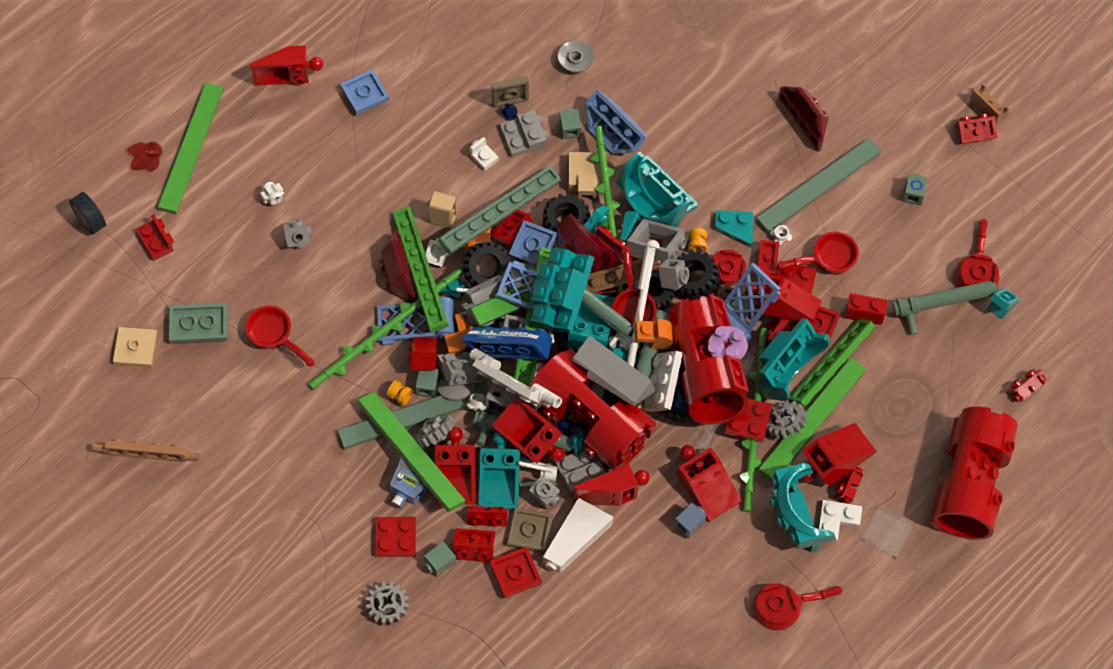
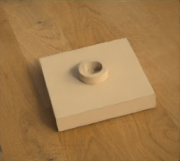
M119 327L113 364L152 367L158 335L157 330Z

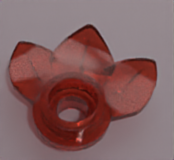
M139 142L130 146L127 150L135 156L131 169L142 170L147 168L150 172L157 169L160 164L159 157L163 152L161 145L156 142H149L147 144Z

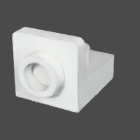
M484 137L472 143L470 157L484 171L499 161V157L487 146Z
M436 237V240L430 239L426 251L428 263L443 267L447 252L438 242L439 238Z
M619 333L613 334L608 341L609 350L619 346L625 353H629L631 337H623Z

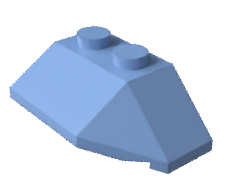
M597 89L586 101L588 130L595 136V127L601 126L605 147L612 154L636 152L647 139L643 129L616 102Z

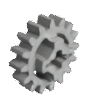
M787 400L784 405L779 402L777 408L772 406L773 411L770 413L767 426L771 436L775 435L777 439L781 436L786 439L787 435L794 437L795 432L801 433L799 429L806 427L804 422L808 421L807 414L801 404L797 405L796 401L789 404Z
M448 413L446 415L442 414L440 417L435 416L423 424V428L418 431L419 434L415 436V440L422 448L428 447L430 444L433 446L448 437L447 433L452 430L451 427L455 426V421Z
M383 581L382 587L376 584L375 591L369 590L371 597H366V602L369 603L366 605V610L370 611L369 617L375 616V623L382 620L383 626H385L387 621L390 622L391 626L394 623L393 620H397L400 623V616L406 617L405 610L410 608L409 604H407L410 601L409 596H405L407 594L406 590H401L400 584L394 587L393 581L387 586ZM398 596L401 599V606L396 602ZM375 601L379 605L378 610L374 607ZM389 601H391V605L387 604L386 606H384V602L389 603Z

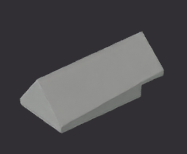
M590 335L573 358L575 363L588 370L587 377L633 406L655 393L656 389L649 378Z

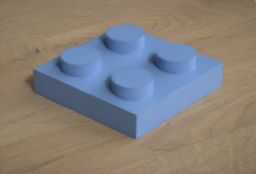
M373 69L340 83V87L356 115L389 101V96Z
M524 220L509 255L536 266L540 247L554 248L558 239V233Z

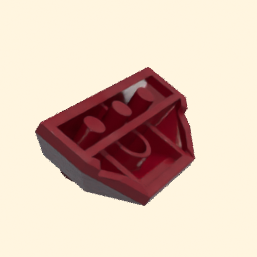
M780 87L779 99L819 152L822 148L828 123L827 113L818 106L816 98L812 97L802 87Z
M571 213L558 227V248L567 249L575 254L594 257L590 274L624 264L616 254Z
M395 231L381 252L380 268L381 271L385 270L386 272L384 281L386 287H390L391 293L409 303H414L418 300L399 231Z

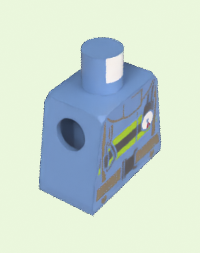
M401 458L390 483V491L395 495L391 504L397 508H401L405 501L415 505L429 490L403 458Z

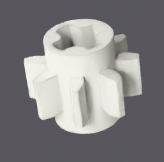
M268 182L262 187L263 192L260 194L265 204L270 202L271 205H276L282 201L284 192L279 183L275 185L273 182Z

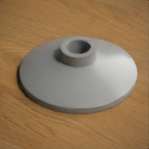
M569 41L559 49L558 61L567 71L583 72L592 65L594 52L585 42Z
M444 375L441 376L437 384L439 394L448 400L467 398L474 392L476 383L449 386Z

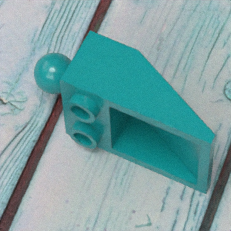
M593 293L612 308L615 297ZM581 304L573 332L569 331L567 348L575 349L578 352L589 335L607 348L611 327Z
M497 431L493 436V441L497 447H481L479 506H486V508L504 506V508L514 509V507L518 508L520 465L518 462L520 461L521 450L505 447L509 440ZM488 455L494 457L492 462L487 461L486 457ZM509 455L514 458V461L511 463L506 461V457Z

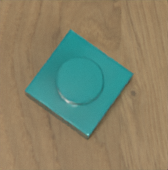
M456 279L449 287L442 290V296L460 301L463 292H457L456 288H465L466 282Z

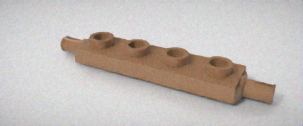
M643 259L631 262L634 282L640 280ZM660 260L653 262L652 270L662 268V264L657 265L661 263ZM624 264L589 274L586 288L590 292L596 293L627 284Z
M113 439L112 441L106 440L105 444L93 443L92 445L93 452H104L107 455L179 462L199 460V453L188 452L184 447L177 444L163 446L160 443L143 444L140 441H132L130 443L120 439Z

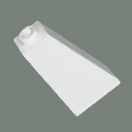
M578 498L543 556L545 567L550 571L555 572L556 570L561 573L612 526L613 516Z

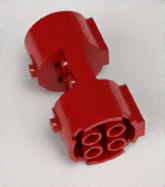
M709 294L707 297L700 296L698 300L689 301L688 298L675 304L666 316L667 321L672 324L673 351L682 352L681 360L684 361L683 365L686 369L681 377V383L689 414L693 420L702 424L711 425L730 421L740 415L746 408V393L749 390L740 360L727 354L724 357H712L708 350V341L716 328L719 326H731L724 300L712 294ZM730 342L724 344L725 348L730 345Z
M570 348L567 352L564 351L557 354L543 366L529 386L531 388L536 383L562 398V403L558 408H554L551 405L549 408L541 405L542 414L547 419H553L557 422L566 419L573 413V417L579 423L584 422L587 425L589 433L584 441V450L591 458L595 457L601 460L611 470L618 465L625 466L629 464L644 448L645 438L649 439L656 430V422L639 407L633 406L626 401H621L612 407L607 405L592 391L596 382L587 377L588 370L573 361L576 352Z
M973 406L963 409L959 417L954 418L946 451L954 459L950 478L945 479L942 486L937 487L929 520L938 531H944L960 538L972 540L987 539L993 535L1000 505L1003 502V494L995 487L996 479L999 477V469L1009 465L1012 453L1015 450L1018 424L1010 415L1004 412L1001 415L991 412V408Z

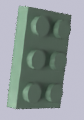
M227 303L169 306L170 343L228 341Z

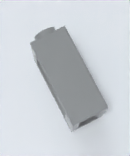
M643 219L627 240V246L631 251L630 256L643 259L646 248L645 242L649 237L670 242L667 248L660 247V249L655 251L653 262L660 260L661 265L666 259H677L678 253L681 249L685 248L687 240L685 238V230Z

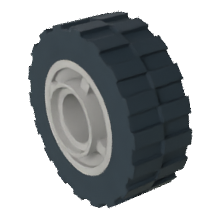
M81 192L69 200L78 220L89 233L95 234L106 226V221L97 205L85 192Z

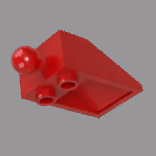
M306 45L286 46L250 63L254 86L302 85L309 83V68L313 71H320L324 66V62L320 57H313L308 61Z
M767 275L781 288L779 290L781 295L775 303L771 302L763 315L799 321L804 318L813 323L822 300L786 278ZM764 284L765 295H770L773 289L768 284ZM752 285L753 295H760L759 288ZM747 288L745 289V296H748ZM754 298V300L757 299V309L761 308V299Z
M518 395L492 424L497 431L536 464L547 452H549L550 459L554 462H560L565 457V452L561 447L553 446L563 434L562 431L527 402L519 398ZM546 432L552 433V437L550 439H547L545 437ZM538 447L539 453L534 454L532 448Z
M853 423L817 438L802 449L813 465L811 467L813 474L804 476L801 480L811 482L815 478V473L818 472L820 477L830 487L877 451L858 425Z
M452 427V430L447 433L451 444L435 445V465L465 499L464 504H475V443H459L463 438V431L459 427ZM464 451L469 454V457L466 459L461 456V453ZM443 452H448L449 457L447 459L442 458L441 454ZM436 499V505H441V503Z
M685 445L680 449V456L687 462L678 467L676 476L697 506H700L705 511L706 519L710 522L742 501L722 462L711 447L695 456V449L691 445ZM703 465H707L708 468L704 470Z
M629 464L625 466L618 465L610 472L575 485L573 501L576 503L578 498L591 505L620 506L637 499L638 485H646L650 480V476L645 470H639L634 475Z

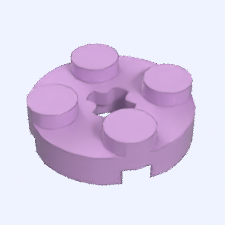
M719 326L708 341V350L712 357H724L727 354L740 360L748 349V342L744 332L733 326ZM731 342L732 346L725 348L724 344Z

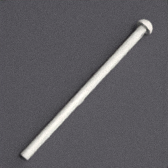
M650 240L645 244L646 248L638 286L640 295L635 322L643 320L655 251L660 249L659 243L655 240ZM635 322L632 325L634 329L632 330L627 363L634 367L638 342L635 339Z

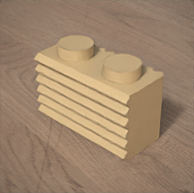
M435 191L427 202L430 223L452 229L457 216L456 197Z

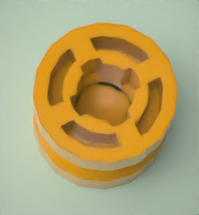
M701 228L691 229L689 231L690 242L688 250H693V252L701 250V253L707 251V243L705 242L707 231Z
M395 380L390 385L386 396L396 399L400 405L404 406L410 400L413 389L408 386L404 387L402 382Z

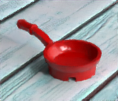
M981 219L979 222V232L977 235L978 254L965 257L957 264L955 281L958 287L987 281L995 282L996 287L998 286L1000 280L998 266L992 261L991 257L983 254L988 226L986 219Z
M837 231L828 232L816 241L813 256L793 258L789 261L780 262L777 265V269L785 271V269L799 265L817 263L824 272H830L832 275L843 274L857 262L859 255L858 245L853 238L845 233Z
M624 246L621 253L623 255V267L629 288H626L615 298L612 309L633 325L640 289L634 287L635 283L630 258L631 251L628 246ZM647 293L642 321L654 322L657 307L654 299Z
M267 305L257 308L249 315L245 325L246 334L256 346L262 349H276L284 345L304 361L307 366H314L313 358L308 356L303 349L287 340L291 330V321L284 310L277 306Z
M780 583L770 584L762 588L755 596L753 603L754 615L765 628L785 630L798 620L802 602L825 600L828 597L840 595L843 589L840 586H835L834 588L800 596L787 585Z

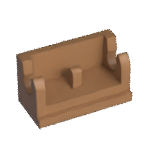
M982 84L980 90L978 88L973 90L970 101L983 114H988L989 117L995 116L997 124L1008 116L1009 108L1007 106L1003 108L986 91L987 86Z

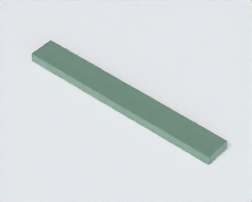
M870 138L759 215L756 221L767 233H770L772 229L787 221L879 156L881 150Z
M548 166L441 236L438 242L451 255L560 183L562 179L551 166Z
M486 382L476 383L472 394L480 393L486 398L489 392ZM438 396L393 411L392 414L407 429L425 423L435 416L440 417L442 414H452L468 408L467 404L470 402V396L462 400H448ZM371 419L338 430L344 450L384 437Z

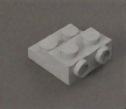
M535 110L519 114L517 119L500 124L512 158L547 148L548 132L546 129H542V117L540 114L537 115Z
M471 352L437 355L436 362L449 386L486 381V377L478 373L479 369L472 366L475 361L470 358Z
M584 449L581 450L580 454L573 453L564 457L562 461L555 462L571 497H573L575 485L605 474L600 460H597L595 457L591 458Z

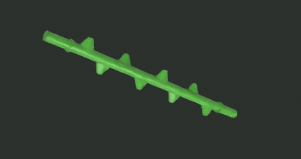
M596 126L595 136L598 152L591 156V161L597 162L600 165L602 184L598 185L595 190L604 195L605 206L610 209L606 215L608 219L602 226L608 228L612 232L613 237L618 240L621 238V234L616 232L613 211L620 207V203L612 200L609 178L615 174V170L607 167L606 145L603 140L602 127ZM623 285L616 287L617 296L623 291Z
M458 268L449 276L443 278L440 283L436 284L438 293L444 288L449 287L453 281L464 274L461 268ZM420 298L411 305L401 302V313L383 327L374 325L372 327L373 334L357 347L344 346L345 356L327 370H323L322 374L309 383L310 387L315 389L326 379H330V376L334 373L344 376L346 374L345 365L363 351L373 352V343L391 329L401 332V322L418 308H422Z
M766 328L760 329L756 371L748 373V378L755 382L753 400L757 401L765 399L757 385L762 380L759 372L764 365L759 357L767 348L766 336L768 330ZM746 439L741 442V445L748 450L747 471L739 474V478L745 483L743 511L751 512L752 494L754 493V471L756 467L762 466V462L756 457L757 441Z

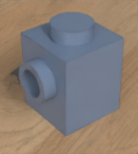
M691 503L675 518L674 525L687 538H690L705 523L706 513L700 506H695Z

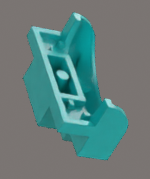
M638 152L628 160L616 182L624 191L627 198L626 201L644 219L678 227L683 217L694 211L698 206V203L648 155L644 157L641 152Z
M552 248L548 261L545 264L541 263L534 282L531 296L534 309L530 321L564 334H569V331L573 332L594 257L575 254L567 249ZM555 307L559 309L558 315L556 313Z
M802 318L791 332L780 331L760 355L759 359L764 367L759 372L762 380L757 386L766 399L786 401L790 396L788 390L790 387L789 383L811 359L825 351L830 345L828 334L816 333L808 319Z
M803 463L775 470L773 478H771L774 490L770 498V504L773 510L776 509L778 515L776 516L777 525L779 528L782 527L783 533H788L789 538H791L793 544H796L798 550L809 547L810 552L818 551L821 543L836 540L834 532L814 527L803 492L797 488L798 479L813 474L811 466Z

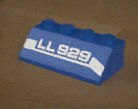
M490 326L474 327L463 336V342L471 350L476 348L491 357L548 360L552 338L546 330L539 328L528 330L526 328L510 329L508 327L492 328Z

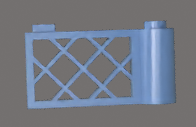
M515 260L513 263L509 262L496 297L533 311V301L526 303L522 301L520 295L529 292L530 296H532L533 287L529 286L526 279L530 277L536 278L538 273L524 268L525 264ZM510 269L518 271L521 277L512 280L509 274ZM523 280L527 289L518 292L514 283ZM511 285L515 293L510 296L502 293L503 288ZM555 307L556 313L558 315L559 309Z
M754 263L749 265L724 301L730 325L742 330L747 342L752 337L750 335L751 329L771 302L775 303L781 295L779 293L781 288ZM752 271L757 274L758 282H751L750 274ZM764 284H768L773 289L770 295H765ZM742 285H747L748 296L741 295ZM752 285H759L760 295H753ZM754 298L761 299V308L755 309ZM732 299H737L738 309H734L729 304ZM742 299H749L750 309H743ZM744 312H751L752 320L750 323L745 320Z
M448 297L440 298L449 327L433 333L421 332L419 329L427 323L426 317L419 313L422 308H418L407 319H404L402 323V329L406 325L414 329L410 334L404 335L402 332L394 330L390 336H382L378 339L379 343H382V345H394V341L413 340L414 337H437L440 341L445 342L444 335L455 333L453 299ZM400 304L377 306L378 326L383 327L382 321L386 324L401 313ZM382 311L394 313L388 321L382 317ZM417 315L422 321L415 327L410 321Z

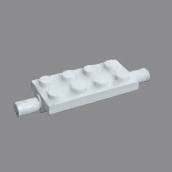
M476 348L471 351L470 358L475 361L472 366L479 369L478 373L480 375L490 378L492 382L505 387L507 391L515 395L517 394L520 396L519 398L537 407L544 405L549 408L551 405L554 408H558L561 405L562 398L536 383L530 388L499 370L501 367L500 361Z

